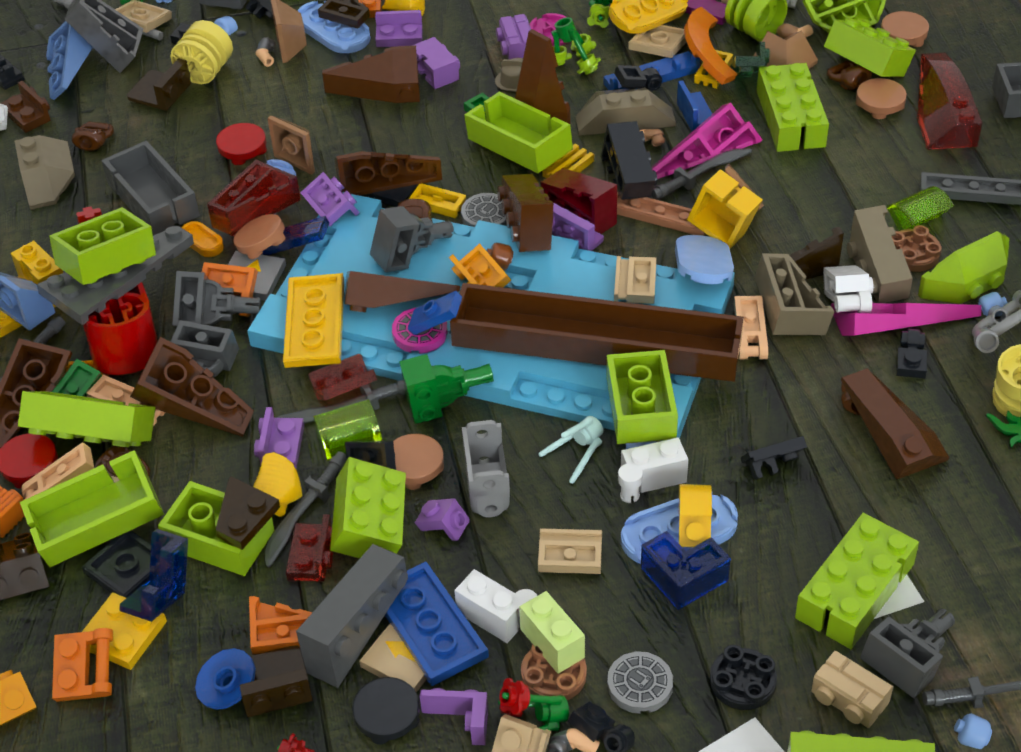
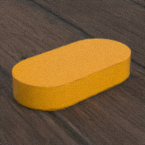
M191 221L181 227L193 235L194 244L190 248L200 255L214 257L223 251L222 237L203 223Z

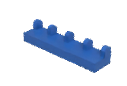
M687 51L674 55L672 58L667 57L640 65L639 68L641 71L646 68L656 69L661 75L663 83L696 73L700 67L699 56L698 58L694 57L693 54ZM614 73L604 76L603 84L608 90L627 89L621 86Z

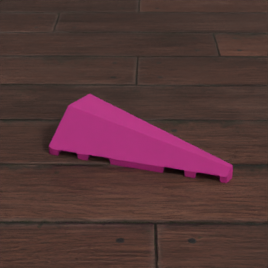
M730 102L716 110L651 168L656 171L657 179L674 174V170L679 167L685 170L723 152L743 149L762 141V138L750 121L744 122Z
M831 303V307L835 311L834 303ZM872 303L871 313H858V311L837 313L835 311L833 316L842 336H855L981 316V305Z

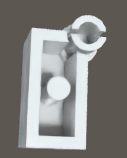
M856 265L823 267L824 295L834 302L837 313L847 311L871 313L873 279L869 277L867 272Z
M679 437L621 450V467L618 471V482L621 486L620 498L622 501L631 503V496H633V501L636 502L640 497L639 491L644 493L687 482L688 457Z
M475 569L454 590L455 602L466 619L505 643H508L519 631V606L537 596L530 589H522L514 593Z

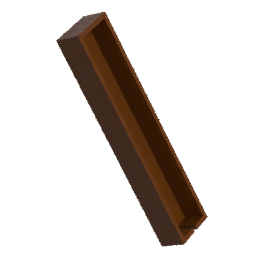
M462 283L459 293L462 296L457 316L450 321L452 346L606 366L607 355L665 350L670 374L735 382L744 317Z

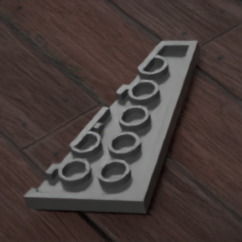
M179 226L168 227L165 231L153 236L156 255L146 259L143 263L133 264L122 269L119 273L109 274L99 278L94 283L82 285L66 272L60 275H53L46 281L37 284L38 292L83 325L89 321V314L94 311L100 313L106 308L105 303L107 301L119 299L144 281L147 272L150 270L156 272L162 268V262L165 259H174L194 244L193 235Z

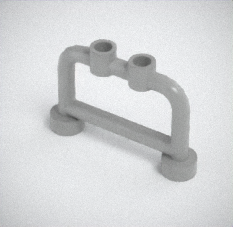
M1021 290L1016 291L1013 294L1012 301L1003 307L998 305L991 307L988 316L973 327L974 345L981 352L991 353L995 351L999 345L998 336L1021 322V304H1019ZM1002 311V316L999 319H995V313Z

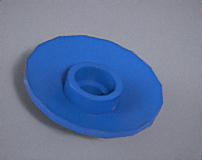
M236 648L222 650L213 655L202 666L197 675L195 685L197 698L206 707L215 710L228 708L242 699L239 685L252 682L255 679L256 668L253 659L244 650Z

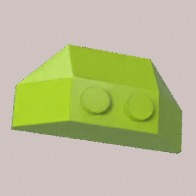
M886 0L803 1L813 23L828 33L835 20H845L846 17L857 20V18L867 20L871 23L870 27L876 25L886 3Z
M996 231L953 252L938 263L931 272L927 271L921 276L918 296L921 299L962 304L970 299H976L988 290L998 288L1005 279L1009 237Z

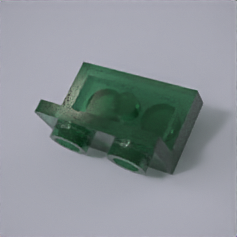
M765 42L759 43L756 48V56H735L732 62V69L738 73L737 76L750 77L752 73H758L759 67L767 66L770 51L769 48H765Z

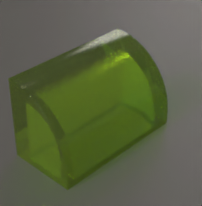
M936 186L927 187L886 206L899 231L913 229L917 225L924 224L943 215L954 207L949 196Z
M369 399L313 416L316 434L327 460L335 456L338 451L346 454L345 442L382 441L377 418Z

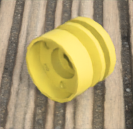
M205 20L195 21L172 48L171 62L173 65L178 58L187 60L191 82L201 85L207 84L216 77L221 67L231 57L233 45L228 34L217 24Z
M1021 344L1005 350L997 363L992 399L996 409L1005 417L1007 411H1010L1016 417H1021Z

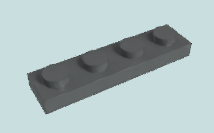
M921 172L920 197L1021 205V180Z

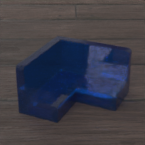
M160 529L152 532L150 578L120 603L119 610L121 612L152 622L185 593L188 538Z
M668 531L641 545L642 570L678 610L729 580L731 558L712 537L688 551H685Z

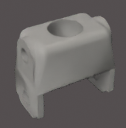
M494 420L470 422L466 427H462L470 507L474 513H479L483 517H495L508 509L510 503L509 473L506 470L501 423H496ZM480 430H486V431H487V432L484 433V434H478V433H477V432L480 431ZM481 457H488L484 460L479 459Z

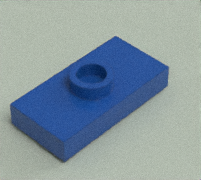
M454 291L436 300H429L425 305L414 309L408 330L415 335L455 318L462 296L457 291Z

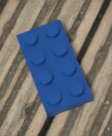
M424 562L407 570V582L400 590L385 616L425 674L430 685L434 686L488 658L489 652L487 647L429 564Z

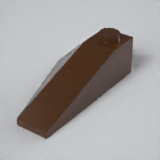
M531 29L528 32L515 99L549 114L551 118L556 117L570 124L571 127L570 106L563 99L561 91L565 88L563 81H558L555 69L558 67L552 41L547 36Z
M416 45L389 47L384 49L383 53L375 56L369 54L364 56L363 60L354 63L346 62L322 70L325 93L392 103L420 102Z
M361 151L339 155L335 158L337 180L345 187L341 192L347 190L350 194L366 195L442 180L440 157Z
M348 271L346 274L344 304L350 305V311L366 313L367 307L376 308L448 294L454 291L458 292L460 291V286Z
M160 337L130 397L148 406H156V410L243 436L254 410L230 388L223 387L213 377L214 374L208 368L204 369L187 349Z
M18 339L0 382V448L7 441L14 438L22 428L18 426L22 391L52 392L63 378L72 355L71 351Z
M868 368L841 378V382L896 480L949 460V456L936 433Z

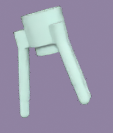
M587 416L577 425L561 433L562 438L540 451L539 456H545L572 438L580 445H590L569 479V482L573 484L595 449L602 444V440L599 437L603 434V426L597 418Z

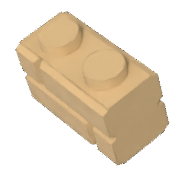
M834 651L826 660V663L815 673L811 692L815 694L817 700L827 706L833 705L841 710L850 722L854 724L861 723L870 728L879 714L889 704L893 686L841 653Z

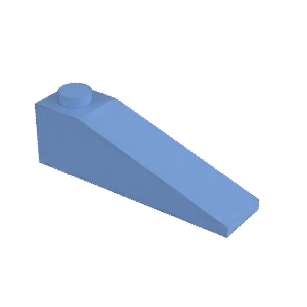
M66 21L49 36L46 58L51 61L47 70L52 74L49 79L50 98L53 100L68 88L86 57L93 49Z
M0 272V310L30 331L55 313L53 304L39 294L37 284L30 280Z

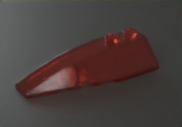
M945 52L921 54L917 120L927 150L977 147L982 121L961 71Z

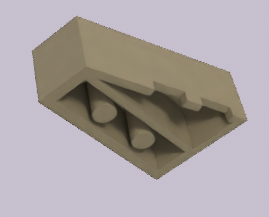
M885 205L854 210L850 242L847 243L849 257L854 259L856 266L867 272L869 277H872L873 293L871 294H873L877 303H887L909 298L913 280L902 249H896L892 236H895L896 232L894 227L887 226L885 214L888 211Z
M762 253L754 278L760 296L763 299V306L772 334L826 335L835 312L832 307L824 305L819 298V291L816 288L812 289L805 281L806 275L789 254Z

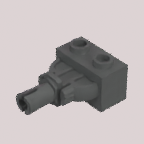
M403 206L380 209L370 255L385 272L408 269L411 256L419 249L427 248L434 239L451 238L454 231L453 224L450 221L432 223L428 217L419 218L409 213Z
M176 271L172 323L175 329L180 320L213 326L222 320L232 321L231 314L248 313L257 315L260 311V297L235 296L233 288H223L219 283L209 280L204 272Z
M182 320L179 321L171 339L172 343L187 349L204 369L208 368L214 374V378L222 370H231L239 350L232 329Z
M940 608L929 620H922L917 627L918 619H913L909 624H899L888 616L869 633L860 659L912 698H915L933 681L943 658L939 651L944 646L945 640L940 636L955 624V618L949 612L942 619L941 617L946 614L947 610Z

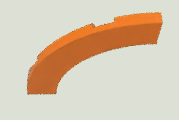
M699 7L690 14L684 26V35L688 47L694 57L698 58L699 56L704 62L702 67L721 85L734 81L738 73L719 56L709 38V30L716 26L718 19L703 7Z

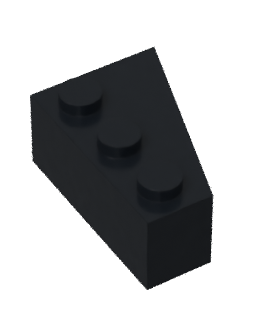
M637 121L607 124L600 156L602 161H608L610 165L607 166L608 174L614 173L615 175L613 183L617 184V192L621 200L651 197L653 187L657 185V174L651 168V155L645 149V136L643 131L639 130Z

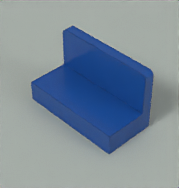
M678 81L677 105L691 131H694L712 115V112L701 92L690 93L684 81Z

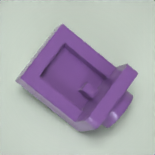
M453 498L427 501L414 523L420 531L443 529L452 541H457L470 519L456 499Z

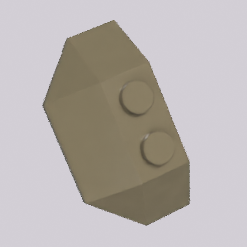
M645 87L596 91L575 116L579 136L605 133L607 124L637 121L639 130L676 126L672 107Z
M41 135L15 140L20 172L30 210L56 204L60 199L59 196L66 190L75 176L68 141Z

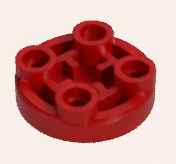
M237 123L224 128L216 138L218 152L223 157L230 159L234 165H242L246 160L262 155L267 151L265 132L255 124Z
M30 433L18 435L10 439L0 448V474L4 479L12 482L14 487L21 488L26 481L58 460L57 450L53 441L45 435Z

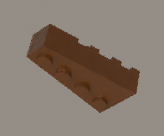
M533 174L502 175V186L497 187L498 201H502L503 215L506 214L507 228H511L512 242H516L519 252L551 250L554 203L549 201V196L544 194V189L539 187V182Z

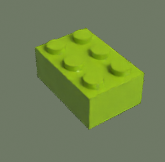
M846 17L845 20L834 21L824 47L881 77L905 76L916 52L915 49L908 46V41L898 37L894 39L889 36L890 32L881 28L874 29L870 27L871 23L861 18L854 20Z
M123 207L49 235L55 265L82 285L94 283L99 278L109 274L119 273L126 267L143 263L146 259L156 255L151 226Z
M665 350L607 355L606 379L617 444L677 438L678 413Z
M351 457L347 459L336 478L330 551L361 558L371 545L374 544L393 553H398L403 540L405 472Z
M189 481L158 525L164 548L245 576L275 531L272 517L245 548L241 550L218 538L216 534V526L225 493Z

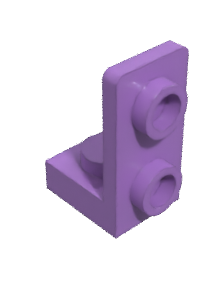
M441 688L420 691L422 713L465 715V731H471L472 745L486 744L489 711L487 692H479L472 689L446 691Z

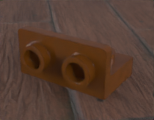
M23 81L18 82L20 94L11 96L0 103L8 107V117L25 133L51 121L48 113L50 106L47 100L37 95L35 89L32 86L29 87Z

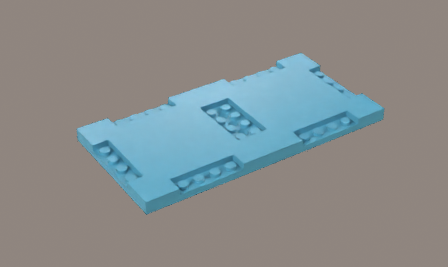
M351 194L357 201L354 206L360 213L355 216L349 209L331 226L320 215L317 216L313 223L314 233L276 295L270 294L247 332L250 346L284 353L288 280L290 277L343 273L344 299L346 274L348 271L458 285L461 290L462 283H467L468 280L465 278L461 281L451 268L455 264L449 257L453 254L460 261L479 243L485 250L487 248L491 249L494 243H501L511 246L513 251L512 263L504 271L511 281L503 288L614 301L617 256L579 249L578 240L552 235L551 250L519 252L516 242L511 240V228H507L505 225L478 220L475 227L451 222L454 227L451 238L434 239L427 248L419 249L411 256L408 269L385 272L370 255L379 211L385 208H382L381 200ZM431 218L433 223L443 222V220ZM656 264L654 304H635L724 314L734 288L735 273L733 272V277L730 281L724 279L723 283L703 284L691 280V275L686 274L683 277L676 268ZM447 294L376 308L367 307L366 313L350 311V305L343 302L341 363L330 365L390 379L403 380L399 361L425 354L428 355L431 366L445 365L455 367L460 365L465 371L490 364L494 382L469 387L467 395L464 396L576 422H581L587 416H593L600 421L603 428L615 431L606 379V365L452 346L451 320L447 321L448 333L446 340L438 349L419 354V351L411 350L412 353H409L397 347L393 340L392 324L395 318L403 311L425 305L429 300H436ZM618 299L619 302H627V300ZM670 374L678 413L677 437L680 439L701 377Z

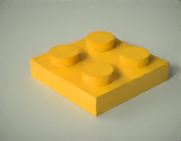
M112 592L82 632L94 631L98 628L112 629L113 641L110 642L109 661L131 670L166 624L167 619L165 614ZM96 644L90 645V653L95 655Z

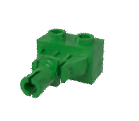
M427 354L399 361L407 400L415 424L443 417L441 408L450 405L458 397L467 395L469 387L494 382L490 364L465 371L460 365L455 367L445 365L431 366Z

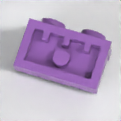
M421 10L381 11L375 13L376 47L412 46L423 41Z
M324 172L300 192L329 226L349 209L355 216L360 213L354 206L357 201L347 190L342 193L341 191L345 187L335 176L330 179Z
M554 203L552 235L578 240L579 249L593 251L604 241V236L595 231L594 224Z
M266 407L264 418L259 419L260 440H255L254 455L259 457L260 464L266 453L275 452L291 461L297 470L304 431L303 418H274L273 408Z

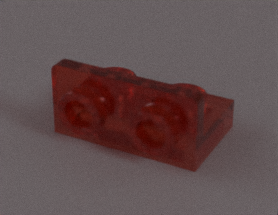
M355 354L341 360L340 364H330L308 374L317 400L323 401L377 380L374 369H366L361 354Z
M323 514L322 524H295L286 569L287 580H325L326 569L332 568L333 554L330 551L332 535L330 514Z

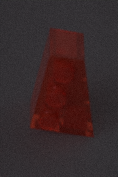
M255 160L207 203L212 227L234 236L251 220L263 215L275 214L300 201L297 176Z

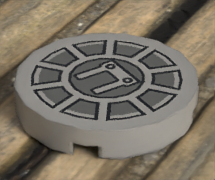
M495 193L473 195L461 207V217L464 225L475 227L478 220L507 226L506 214L503 215L502 201H498V196Z
M637 651L624 654L613 662L608 671L607 687L609 695L620 708L628 712L640 714V711L649 710V713L657 711L668 702L672 694L673 674L669 665L654 654Z

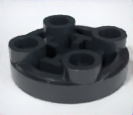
M729 645L712 664L710 672L711 689L722 703L731 708L739 710L759 708L765 705L775 693L777 683L775 662L768 655H763L753 649L741 648L738 645Z
M383 677L372 680L357 692L353 700L352 711L355 724L375 744L382 745L389 740L400 738L419 724L420 705L418 695L410 684L401 679Z

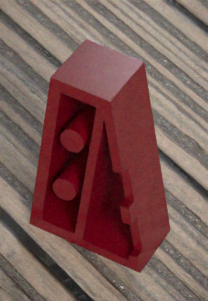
M565 168L560 169L541 181V187L544 189V194L549 196V201L588 220L595 225L596 232L602 234L617 224V184Z

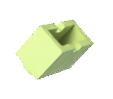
M547 591L519 606L521 631L535 647L538 646L543 652V657L557 674L585 658L584 633Z

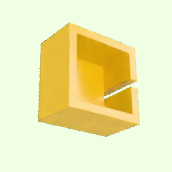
M720 169L703 185L687 220L708 236L725 242L731 249L745 235L763 199L745 186L739 188V182Z

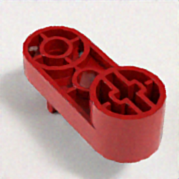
M92 206L82 208V212L76 213L78 224L102 215L100 208L92 209ZM141 282L119 299L107 301L105 303L106 308L100 313L94 311L89 314V321L83 324L93 365L102 373L123 375L143 370L158 342L150 303Z

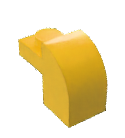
M679 484V547L710 548L711 485Z

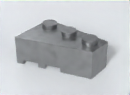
M74 0L71 3L65 21L121 73L136 56L143 28L102 0Z

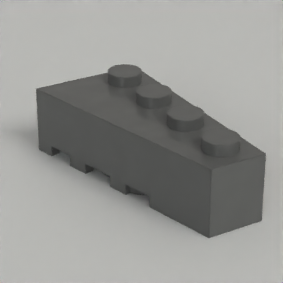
M372 544L298 628L296 633L307 674L337 688L340 686L400 590L407 582L408 573L403 556Z

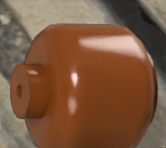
M494 243L491 249L487 248L486 251L506 271L513 259L511 246Z

